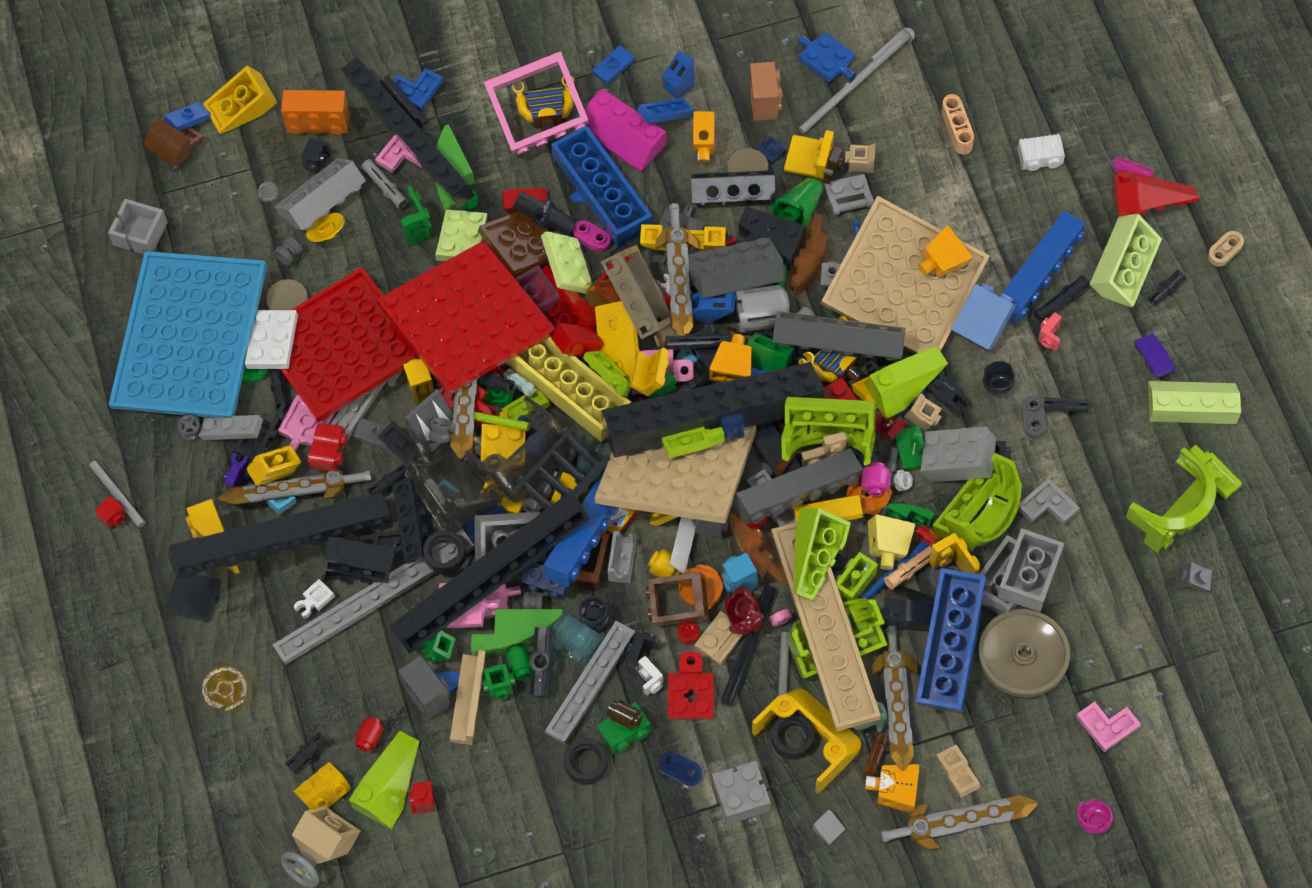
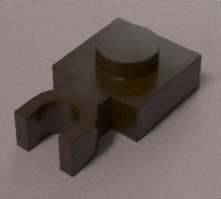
M834 147L828 160V165L823 172V183L830 184L837 170L842 169L844 158H841L843 149Z

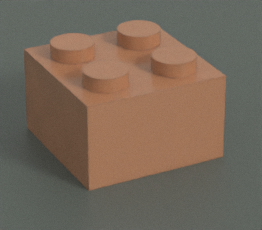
M775 62L750 64V94L753 121L778 119V111L782 110V89L779 86L780 72L775 70Z

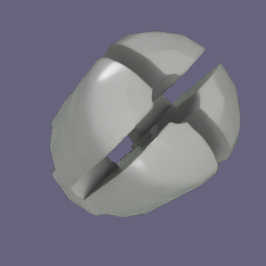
M775 285L736 291L735 303L738 319L740 320V323H738L740 332L772 329L775 326L777 311L790 313L789 298L782 286Z

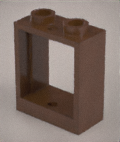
M602 532L598 544H601L594 573L580 571L575 581L572 580L570 583L571 586L599 591L610 545L609 534Z
M700 571L648 579L646 596L650 600L651 608H648V617L650 622L652 621L657 627L710 619L705 575ZM692 581L695 611L660 616L657 587Z

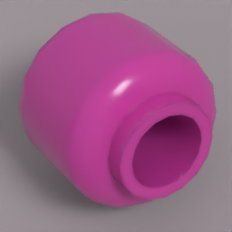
M872 462L862 470L861 486L863 490L869 492L870 496H881L882 493L890 489L891 473L885 467V464Z

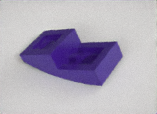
M1154 333L1134 341V347L1145 359V366L1155 378L1175 371L1173 362Z

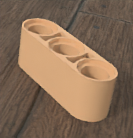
M949 94L943 99L942 117L955 151L966 155L972 151L974 133L961 99L957 95Z

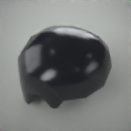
M995 361L985 367L984 377L982 378L985 390L994 395L1007 394L1014 387L1015 372L1010 363Z

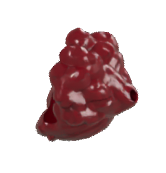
M739 587L734 594L729 595L725 600L724 613L731 624L729 630L732 634L747 635L752 631L758 632L762 628L761 625L764 618L763 613L760 612L759 603L753 596V593L746 587Z

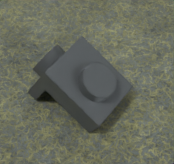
M1192 562L1180 566L1175 574V587L1181 589L1188 586L1202 593H1207L1211 589L1212 571Z

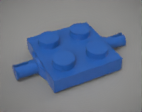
M826 32L814 41L808 40L803 35L800 36L798 43L802 44L806 49L799 54L798 61L828 83L841 74L850 81L854 79L856 73L847 67L855 59V53Z

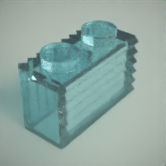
M566 612L561 615L552 627L555 628L554 647L560 650L563 647L569 651L570 657L576 661L581 659L584 662H588L602 642L599 633L593 631Z

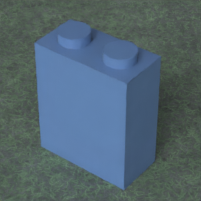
M985 283L982 286L975 284L951 330L988 350H992L1017 305L1012 303L1013 298L1004 293L1000 296L995 294L993 287Z

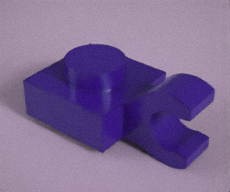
M233 453L231 469L224 476L227 490L233 487H240L244 477V469L249 464L248 456H244L243 461L237 462L238 454Z

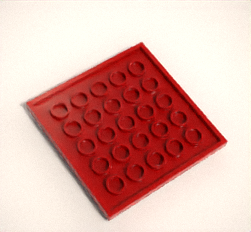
M484 241L377 299V305L448 395L553 336L556 330Z
M363 267L291 309L296 310L298 314L289 369H280V371L318 423L403 371V364L408 363L412 359H420L377 305V299L383 296V294Z

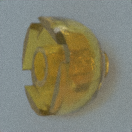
M232 664L214 666L207 672L202 684V693L206 702L213 708L216 707L225 711L234 709L242 704L248 690L245 675Z

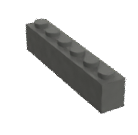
M777 311L773 342L780 346H790L791 344L798 345L802 349H811L813 347L820 348L824 352L836 350L846 355L859 353L869 358L882 356L887 360L902 359L906 328Z
M850 448L736 493L733 505L745 525L750 523L757 524L765 517L770 515L777 516L785 509L790 507L792 509L797 508L803 502L808 500L815 501L823 494L828 492L835 493L843 486L856 484L860 480L863 468Z

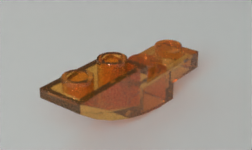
M814 214V220L809 222L808 227L811 239H806L805 249L800 248V255L795 256L794 269H797L796 275L792 274L791 287H794L795 296H799L809 286L823 263L828 245V233H821L823 214Z
M731 512L729 520L735 540L742 553L748 554L757 573L761 577H765L770 572L783 586H787L788 582L782 564L778 566L772 561L775 557L768 550H761L766 543L763 540L765 535L756 527L752 529L745 525L739 514Z

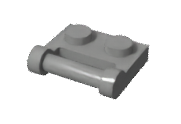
M865 174L834 180L830 184L824 183L833 216L840 215V212L858 208H871L874 203ZM864 197L861 200L838 204V202Z

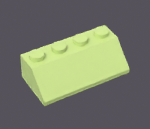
M1139 214L1118 217L1090 282V285L1102 297L1128 307H1134L1162 240Z
M1148 381L1149 422L1237 424L1241 414L1240 392L1235 383Z

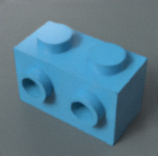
M747 553L738 557H730L725 561L721 576L724 580L722 582L723 587L728 594H734L739 587H746L749 591L758 587L757 570Z

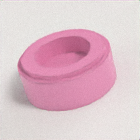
M784 609L772 615L769 620L773 627H778L789 622L793 616L789 609Z

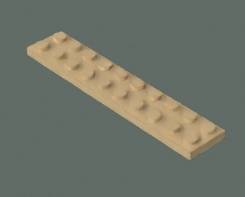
M797 522L771 529L836 731L880 720L881 715L831 567L825 573V580L813 601L793 594Z

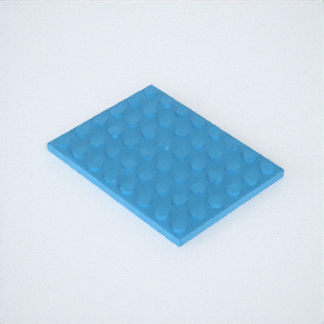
M145 251L109 400V407L111 409L232 418L236 411L245 370L248 345L255 324L266 274V261Z

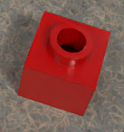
M111 496L94 511L98 520L110 530L121 524L126 516L123 507Z

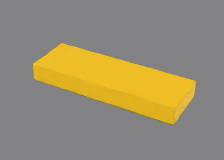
M859 495L806 504L794 508L796 522H798L801 508H820L846 521L863 518Z

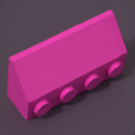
M601 89L595 95L585 110L589 121L586 125L601 146L640 173L667 145L666 131L654 123L649 124L638 112L604 89Z

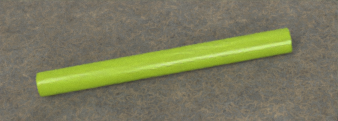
M450 407L449 409L454 414V407ZM474 412L473 420L525 431H529L531 427L530 422Z

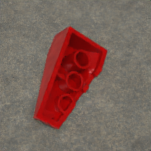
M1122 171L1120 173H1113L1112 198L1119 216L1144 214L1146 209L1150 208L1162 210L1164 205L1167 204L1179 206L1199 201L1196 188L1135 172Z
M545 265L535 283L541 302L546 305L548 311L546 314L547 319L551 321L555 329H557L560 323H566L569 325H579V327H592L597 332L595 310L577 292L557 288L552 269Z

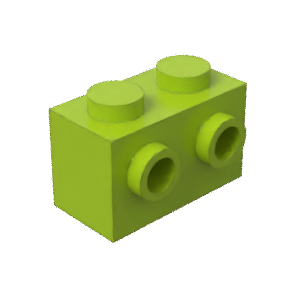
M861 552L854 559L851 558L844 573L838 575L835 579L842 602L858 599L877 574L878 564Z

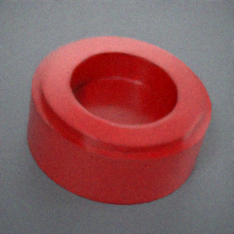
M692 622L682 623L677 629L679 642L687 646L695 644L699 639L698 626Z

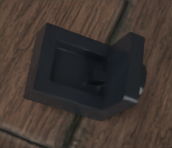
M637 632L634 642L629 643L626 651L629 664L638 667V661L641 659L645 647L658 650V638L651 633L644 632L642 634Z

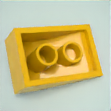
M247 65L205 101L203 105L210 113V118L218 132L223 134L264 115L278 102L262 74Z
M212 499L187 508L189 516L185 518L193 538L224 532ZM237 565L228 567L235 574L240 573Z

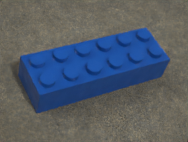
M587 125L551 144L554 160L576 191H578L604 230L610 235L617 248L623 245L628 238L631 240L641 233V224L653 225L652 214Z
M941 568L916 697L918 705L963 713L987 585L986 576Z

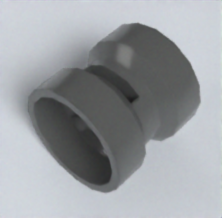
M287 236L283 240V244L278 246L273 253L280 262L289 266L293 261V257L299 255L303 249L295 239Z

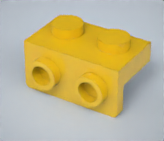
M662 347L652 356H648L641 351L637 353L630 386L646 396H649L657 389H661L666 380L664 376L669 365V351Z
M328 762L295 789L294 793L311 810L322 806L329 808L350 791L351 787L343 775Z

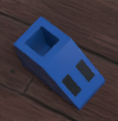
M681 50L677 52L662 75L663 87L675 99L694 86V61L689 55H685Z
M699 292L690 296L693 319L705 325L734 312L735 292L702 298Z

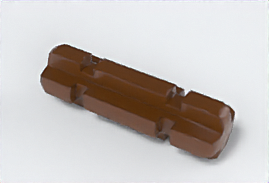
M880 733L876 735L867 759L868 764L865 765L863 770L865 776L875 777L877 767L884 753V747H886L888 741L886 735Z

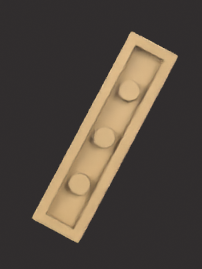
M479 650L478 656L463 654L450 742L473 744L485 664V651Z

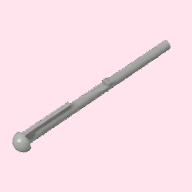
M903 28L871 57L873 61L856 76L854 81L850 84L847 82L838 93L798 128L799 131L803 134L808 131L907 40L912 42L915 38L914 31L911 28Z

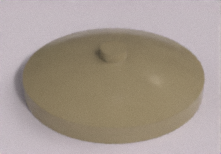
M1016 609L1009 611V613L1000 614L987 625L980 639L978 657L983 673L995 687L1013 696L1034 697L1050 691L1062 680L1069 665L1070 647L1064 631L1053 619L1038 611Z

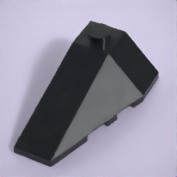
M884 586V624H882V629H886L888 626H895L897 630L929 632L935 598L908 587L896 586L894 589H890Z

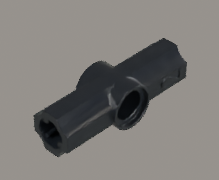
M520 191L513 205V208L532 217L536 225L540 227L549 226L567 236L576 222V219L557 210L553 202L549 200L539 201Z
M535 627L533 654L530 657V665L532 667L530 695L550 696L552 669L555 666V658L553 656L555 628ZM541 656L546 658V665L543 668L539 665V658Z

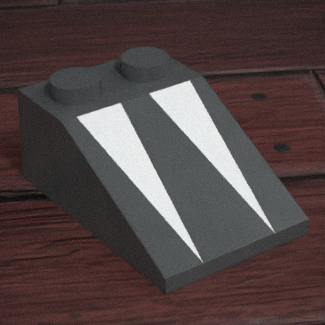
M437 389L405 417L409 437L431 460L438 458L443 453L444 448L451 443V439L445 443L431 441L429 439V432L432 431L430 421L433 418H445L451 422L453 420L451 410Z

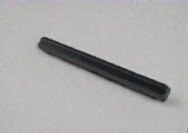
M770 585L764 586L758 601L760 612L763 613L764 617L761 627L776 590L775 587ZM752 631L745 635L723 693L721 704L728 707L733 706L760 631Z

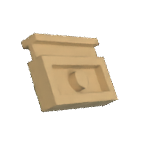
M720 611L695 643L694 648L721 666L744 635L732 634L729 630L731 624L727 615Z

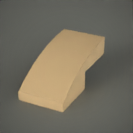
M957 745L936 755L943 771L960 798L980 788V782L968 767V761Z

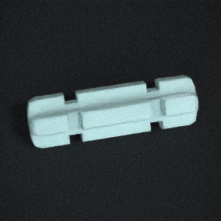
M509 368L503 373L506 379L514 380L516 388L527 396H532L536 392L534 384L528 382L527 379L516 373L513 369Z

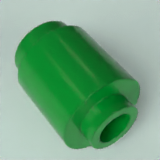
M665 372L664 377L666 380L663 387L650 394L651 398L668 395L677 389L675 384L678 381L671 372L668 374Z
M521 646L511 647L505 657L513 676L517 681L530 678L532 667L527 649Z

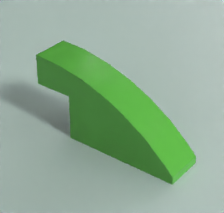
M449 124L445 125L436 148L468 185L474 183L473 172ZM436 183L439 202L444 214L446 210H457L456 205Z
M495 609L494 634H472L471 653L473 656H478L479 650L485 651V658L506 655L508 650L514 646L524 648L534 644L535 627L558 628L564 622L563 610Z

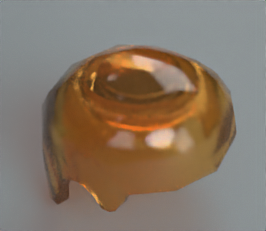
M609 279L596 280L588 288L586 294L588 304L594 310L595 306L614 303L619 298Z

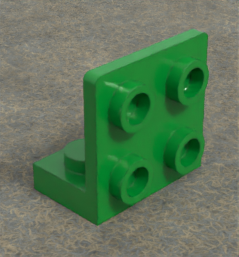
M411 185L407 186V191L414 214L407 215L400 222L405 242L408 247L430 239L432 226L426 207L421 205L422 200L418 191H413Z

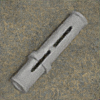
M372 159L366 160L362 164V169L382 189L383 195L386 198H390L398 209L405 208L409 201L399 191V187L385 176Z

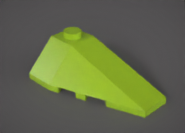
M936 345L869 375L864 385L883 417L887 420L903 412L948 363Z
M801 508L795 534L793 594L813 601L825 580V573L829 567L834 565L836 554L846 544L851 522L820 508Z
M402 731L397 733L350 797L349 801L353 809L392 830L404 810L410 777L420 743L419 740Z

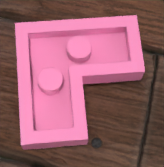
M395 135L375 159L376 164L392 173L404 158L422 168Z
M1093 702L1076 715V718L1103 752H1106L1141 727V723L1128 707L1109 719L1096 702Z

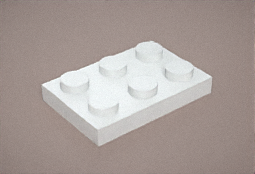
M257 310L245 360L247 369H289L298 318L296 310Z

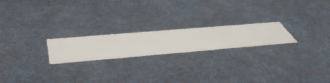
M681 517L670 560V565L685 574L696 529V519Z

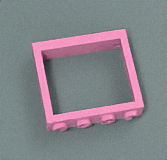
M561 51L484 82L513 154L516 152L517 155L529 151V147L534 145L536 147L543 146L548 143V139L553 137L555 139L567 136L566 132L573 129L576 131L589 123ZM559 65L580 117L515 143L494 91Z

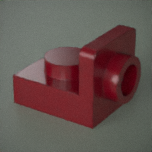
M880 411L875 416V432L882 439H894L907 424L902 418L891 417L885 420Z

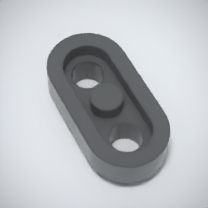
M1035 396L1027 397L1022 404L1023 431L1031 439L1042 437L1046 428L1044 403ZM1030 404H1035L1037 407L1032 408ZM1035 423L1038 427H1033L1031 424Z

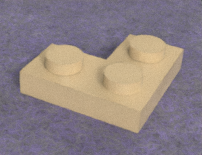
M844 431L823 437L822 447L802 452V466H807L845 451L847 438Z

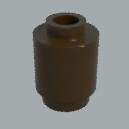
M614 700L607 711V717L611 718L612 722L629 730H632L634 727L638 728L643 716L640 715V709L621 700L619 702Z

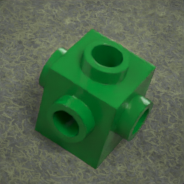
M441 630L418 647L416 653L422 655L424 660H429L431 663L449 660L456 639Z
M506 664L484 669L486 679H482L484 692H489L491 699H505L510 694H513L511 686L515 685L513 673H508Z

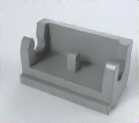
M619 531L613 532L607 571L608 581L631 583L636 541H634L632 534H629L628 537H622Z

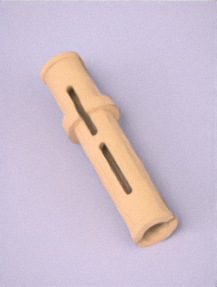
M928 546L908 562L898 565L897 570L884 578L887 587L894 589L904 580L911 579L915 572L929 563L932 548Z

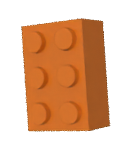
M283 90L281 112L287 133H312L315 135L321 133H332L334 135L348 134L350 110L345 91Z

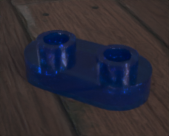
M666 752L659 758V769L665 776L687 786L697 785L701 781L702 770L697 763L674 752ZM673 760L674 764L667 765L666 761ZM691 769L695 773L693 775H688L686 773L687 770Z

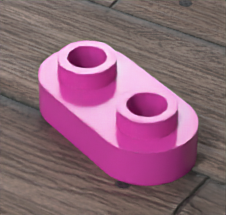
M1115 157L1112 164L1115 168L1114 171L1117 173L1128 171L1151 177L1154 173V170L1122 157Z
M581 220L574 224L572 228L573 237L578 238L580 243L596 252H605L610 248L611 238L606 231L586 220Z

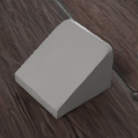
M830 810L825 812L813 824V830L828 845L845 831L844 826Z

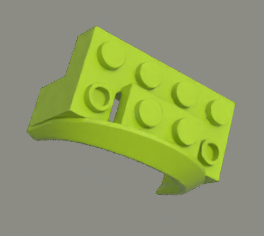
M787 397L785 403V427L782 434V459L789 461L797 449L812 444L823 443V437L844 431L847 438L846 445L861 451L864 455V465L870 464L875 443V401ZM807 425H810V431H807Z
M1185 447L1180 450L1181 453L1176 463L1196 478L1191 486L1164 516L1153 514L1134 502L1129 507L1126 515L1128 520L1147 534L1144 543L1157 553L1162 548L1167 549L1174 540L1173 536L1176 533L1182 535L1187 529L1191 531L1197 523L1207 516L1215 501L1216 488L1218 487L1216 482L1219 474L1200 461Z
M996 453L991 457L993 464L992 478L969 479L933 524L935 532L943 538L956 533L958 538H962L968 547L967 550L971 552L976 546L987 545L1001 536L1012 523L1019 507L1022 484L1015 462ZM995 495H998V496H1000V497H1002V498L1007 499L1008 502H1005V501H1003V500H1001V499H999V498H996ZM989 499L982 513L978 516L976 520L969 524L973 517L984 505V503Z
M859 598L843 602L860 656L886 646L887 643L880 625L884 624V620L876 600ZM848 614H850L852 617V620L855 625V630L852 627ZM798 620L792 625L789 635L785 637L801 678H807L817 674L801 622Z

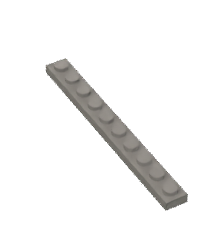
M463 529L456 533L464 541L466 554L475 549L474 544ZM440 542L432 549V557L439 563L451 562L458 554V549L452 542ZM425 558L410 564H404L390 573L388 583L371 584L274 643L273 647L286 665L429 578L435 572L428 567Z

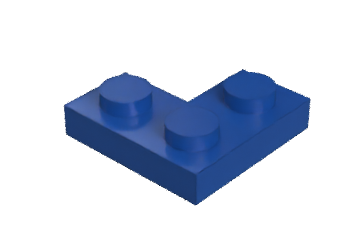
M425 68L415 83L399 75L393 81L409 100L418 106L417 109L422 111L442 84L443 77Z

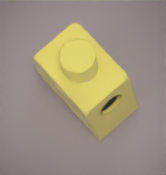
M877 514L868 521L870 555L881 558V569L893 570L894 561H900L906 557L915 523Z

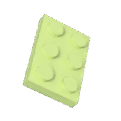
M446 210L435 254L436 260L447 261L482 242L483 238L479 234L478 229L480 225L487 223V213Z
M547 231L542 234L541 238L557 288L588 295L592 293L594 287L578 238Z

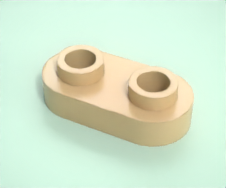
M1229 231L1224 234L1210 248L1208 253L1209 262L1217 267L1226 265L1242 249L1244 244L1243 236L1236 231Z

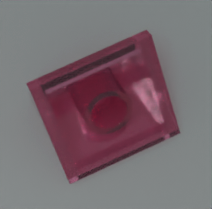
M539 265L515 278L545 316L560 299V295Z

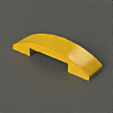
M641 224L640 245L657 249L656 239L667 229H663L662 225ZM705 227L704 230H686L687 232L690 231L697 239L699 250L708 251L718 247H725L726 227ZM666 243L664 246L658 248L657 250L667 251Z

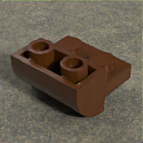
M159 118L148 130L144 140V147L173 166H176L189 157V151L201 144L204 136L191 127L178 131Z

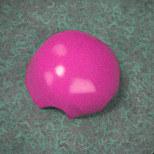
M1091 799L1086 803L1081 802L1078 806L1076 813L1078 824L1085 832L1099 834L1110 828L1113 815L1111 809L1104 802Z

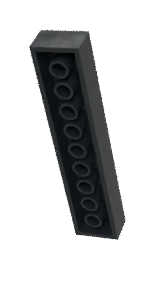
M808 362L601 410L603 430L613 456L617 458L663 447L662 438L700 427L710 430L719 428L720 418L742 413L744 428L784 419L787 397L825 399V390L812 363Z

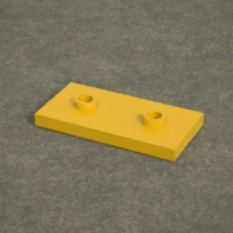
M621 301L595 306L597 335L604 343L600 351H603L627 375L626 380L631 384L636 356L639 353L637 330Z

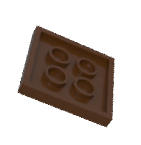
M519 211L479 226V234L512 276L549 263L541 238L542 234L549 231L546 227L536 225L533 218Z

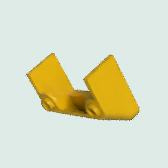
M794 689L775 698L752 721V734L756 736L776 715L781 718H787L795 713L806 717L812 723L814 731L827 741L823 754L825 759L831 764L816 779L815 791L819 794L859 754L861 741L849 728L836 731L830 711L806 690Z

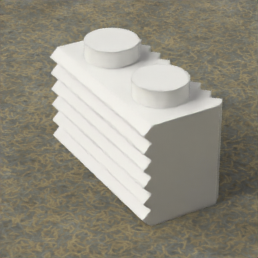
M1059 134L1019 140L1017 151L1022 170L1036 171L1040 167L1047 166L1049 168H1057L1063 164L1065 154Z

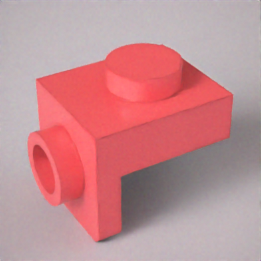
M1055 312L1050 318L1046 317L1042 322L1038 341L1044 347L1051 348L1054 351L1058 349L1060 338L1055 336L1054 333L1059 328L1062 318Z

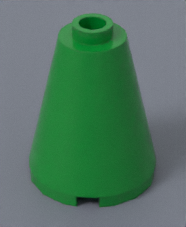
M807 178L776 199L771 205V214L805 225L806 229L823 192L821 183L817 179Z

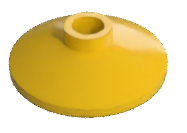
M340 213L327 214L314 221V225L307 230L306 236L311 242L330 240L341 230L345 219Z

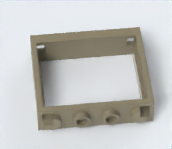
M637 245L618 252L601 262L641 339L672 323L671 310ZM629 256L630 260L626 262L625 257ZM612 262L614 267L609 270L607 264ZM661 317L662 321L660 322L657 321V318ZM645 325L647 331L642 333L640 328Z

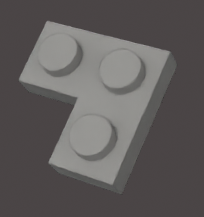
M1049 478L1023 499L1018 507V510L1031 523L1048 510L1063 525L1077 514L1080 509Z

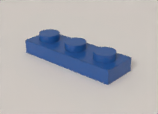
M684 98L641 104L637 109V112L649 124L693 117L695 111Z

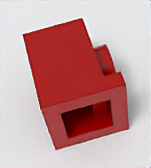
M431 781L412 783L413 791H409L412 814L434 812L435 803Z

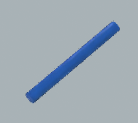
M922 541L906 557L900 560L893 570L886 572L864 591L859 598L870 599L886 585L884 582L885 577L897 570L898 565L908 562L928 547L927 544Z

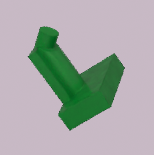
M915 425L903 428L894 438L896 447L899 450L898 455L902 470L904 472L921 469L924 447L920 426Z

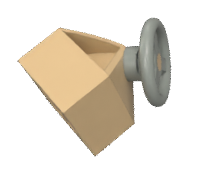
M326 806L305 811L292 834L302 854L299 855L294 852L283 853L281 856L282 866L297 883L308 888H314L319 883L318 874L314 869L315 866L319 863L347 855L361 831ZM288 859L295 860L296 862L294 864L289 863Z

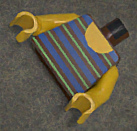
M564 76L562 77V83L565 85V90H563L562 86L524 91L525 95H523V82L520 81V91L515 90L514 84H512L511 89L517 95L515 99L520 115L527 122L532 123L535 129L543 128V131L563 124V118L568 117L573 108V98L564 81Z
M843 316L839 317V319L847 320ZM819 350L815 355L811 352L803 353L807 358V362L803 358L799 359V364L811 362L819 380L822 382L833 383L841 378L845 380L847 377L858 382L864 375V372L857 368L860 359L859 353L846 355L836 350L832 352Z

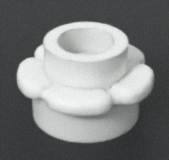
M898 470L897 474L893 477L895 488L898 491H905L912 486V475L909 472H904V470Z

